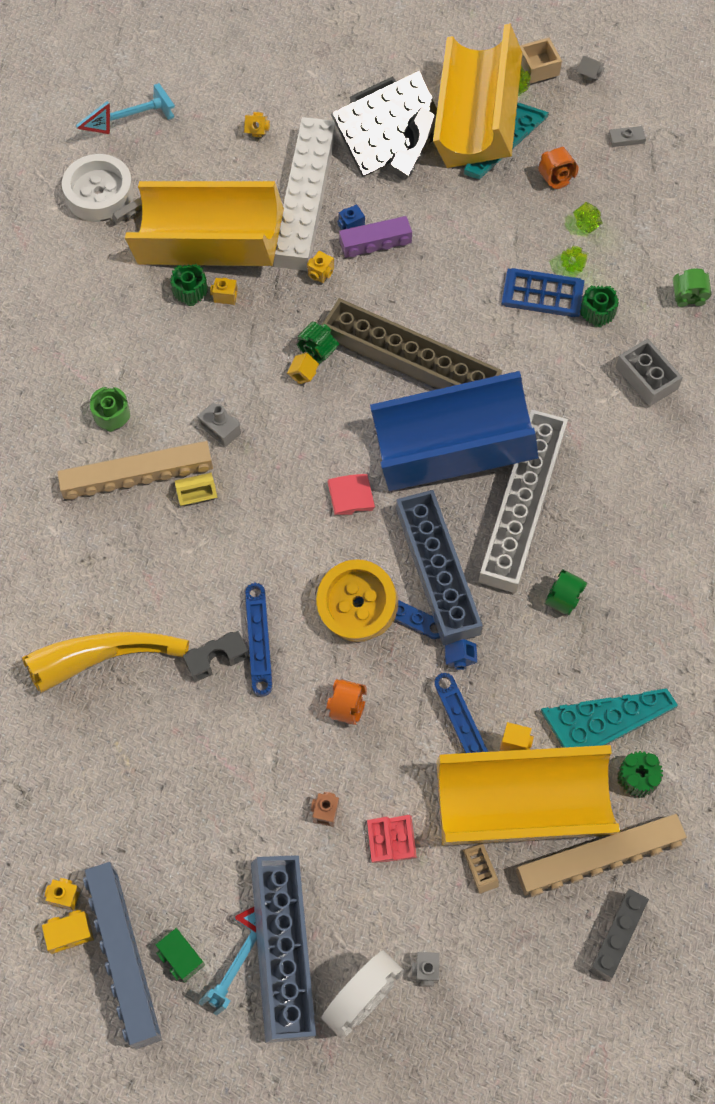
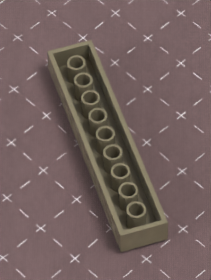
M341 298L337 300L323 324L330 327V334L339 342V345L437 389L502 375V370Z

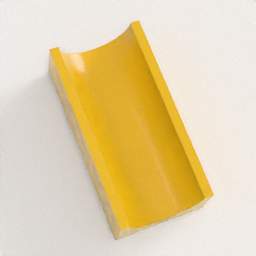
M511 23L504 25L502 41L497 46L487 50H472L459 44L453 36L447 37L433 142L447 168L512 157L523 52Z
M139 181L138 188L142 200L141 228L139 232H126L125 240L137 264L273 266L284 212L275 181Z
M611 745L439 755L436 764L442 846L604 837L619 833V823L614 818L609 795L608 766L609 758L612 754Z

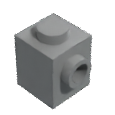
M583 55L576 72L584 74L583 78L589 81L593 79L598 80L604 72V63Z
M417 952L416 963L412 962V976H416V983H421L423 987H434V983L439 982V953Z

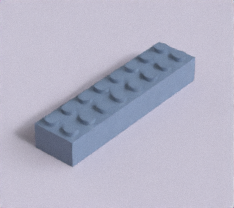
M434 490L396 499V512L443 646L461 639L480 636L483 625Z
M299 855L256 857L251 863L265 1043L309 1040L316 1036Z
M111 862L86 869V877L83 878L86 890H89L92 897L88 901L91 911H94L97 919H94L96 931L100 933L103 939L99 941L102 953L108 958L105 967L108 976L111 975L114 984H111L112 994L119 1001L120 1006L116 1007L118 1017L125 1024V1029H122L124 1040L135 1049L162 1041L117 870Z

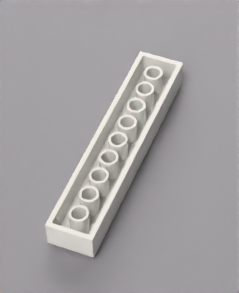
M306 117L301 119L283 205L284 212L274 257V267L308 271L307 263L312 257L336 136L335 122L332 120Z
M532 409L529 418L532 428L535 429L539 458L516 463L513 466L478 583L516 593L568 421V419Z

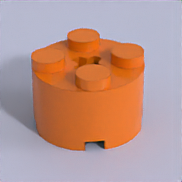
M560 147L550 152L546 151L541 155L538 170L549 186H552L554 189H560L567 186L572 177L575 178L577 176L579 167L564 147Z
M336 679L333 685V697L328 699L326 707L330 710L329 717L333 720L357 725L356 722H359L366 701H363L362 696L367 695V687L363 684Z

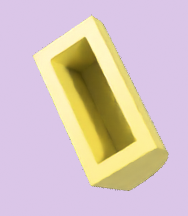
M212 472L175 480L180 506L218 498Z

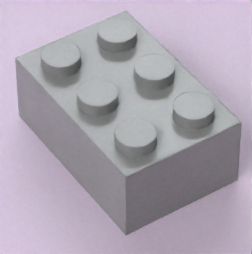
M648 338L619 355L615 367L649 407L678 390L683 379L679 372Z

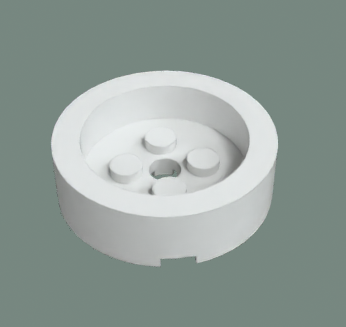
M92 154L84 156L73 162L67 168L62 178V189L68 208L74 215L85 221L101 222V220L108 218L112 220L113 213L131 203L134 198L133 183L128 167L121 160L110 155ZM103 190V193L95 194V191Z
M384 950L379 952L344 986L325 1010L321 1019L341 1039H344L352 1032V1028L356 1025L359 1026L394 987V978L398 980L402 976L404 969Z

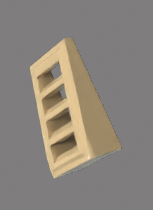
M483 843L463 850L479 894L499 887L498 878ZM482 853V856L471 860V856ZM485 861V864L474 867L475 864ZM485 870H488V871H489V872L484 873V874H481V875H478V874H477V873L483 872V871H485Z

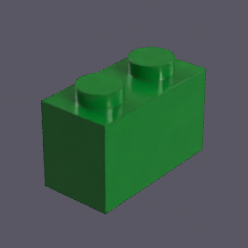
M177 927L156 944L159 949L156 954L163 963L168 961L171 964L172 968L169 971L177 981L181 978L186 982L205 966V963Z

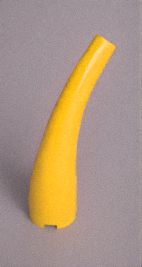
M144 632L96 634L53 643L23 656L22 661L25 667H29L27 669L36 689L43 693L85 669L118 655L136 652H158L183 657L189 649V640Z

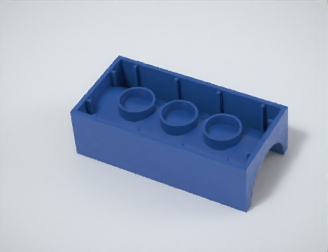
M520 371L370 405L381 451V467L389 491L539 458L536 433L530 422Z

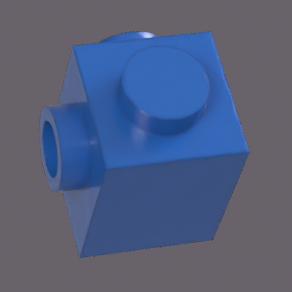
M357 204L338 212L339 220L337 223L341 230L365 225V215Z
M461 639L445 645L446 665L452 666L456 670H464L467 668L466 666L478 663L476 643Z

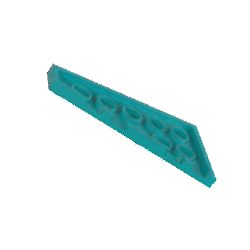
M517 102L512 150L548 117L549 112ZM503 158L467 164L464 169V175L480 180Z
M665 688L643 692L642 694H628L617 698L609 697L584 701L573 705L565 704L554 708H541L540 711L562 748L608 745L676 709L678 704L669 690Z

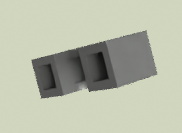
M239 631L226 633L223 638L216 641H208L203 647L190 649L183 655L194 683L213 675L210 662L214 657H226L231 666L249 658L248 650Z

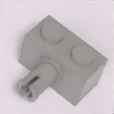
M213 402L197 416L199 426L224 447H227L241 434L240 422L235 417L229 416L221 404Z

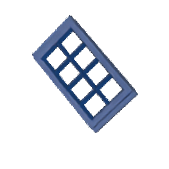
M508 268L501 305L555 315L579 317L585 280ZM516 277L528 278L526 288L515 286ZM532 279L543 281L541 290L530 288ZM547 281L558 283L557 292L546 291ZM562 284L574 285L572 295L561 293ZM514 290L525 292L524 302L512 300ZM529 293L541 294L539 304L528 302ZM545 295L556 297L555 306L543 305ZM560 297L572 299L570 309L559 307Z

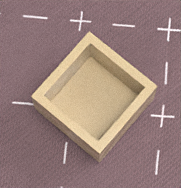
M550 38L520 45L523 52L521 69L529 84L560 75L562 60Z

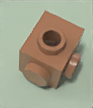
M330 792L318 793L317 799H313L311 811L314 812L313 823L334 827L339 797Z

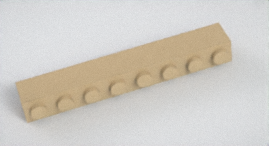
M203 441L60 470L57 473L63 498L75 499L79 496L95 495L98 492H111L118 488H130L138 484H150L157 480H169L172 477L188 476L196 472L204 473L213 469L208 442Z
M674 814L519 866L516 869V874L524 896L530 894L531 897H535L544 893V889L551 887V890H556L563 887L565 882H579L584 879L583 876L591 874L594 877L602 874L603 869L611 867V870L622 867L624 862H638L643 859L644 855L650 854L652 857L663 852L662 849L668 847L671 850L683 846L682 843L687 836L678 815Z

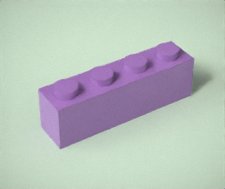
M407 216L341 230L339 231V242L345 258L355 257L412 243V230Z

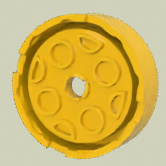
M359 559L344 561L330 569L321 580L316 597L318 613L324 624L338 637L352 642H365L387 631L396 617L399 603L396 588L389 575L377 564ZM357 597L364 599V604L361 607L353 605V600Z

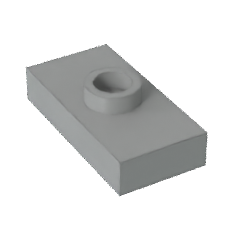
M642 126L611 129L608 134L612 147L645 144L646 141Z
M141 197L114 212L112 216L114 223L118 224L126 218L131 219L135 217L137 212L142 210Z

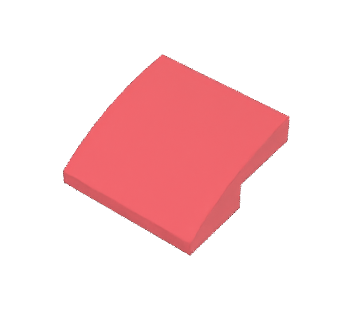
M367 474L341 476L327 481L335 515H352L354 511H373L375 508Z
M411 815L367 820L372 863L417 858Z

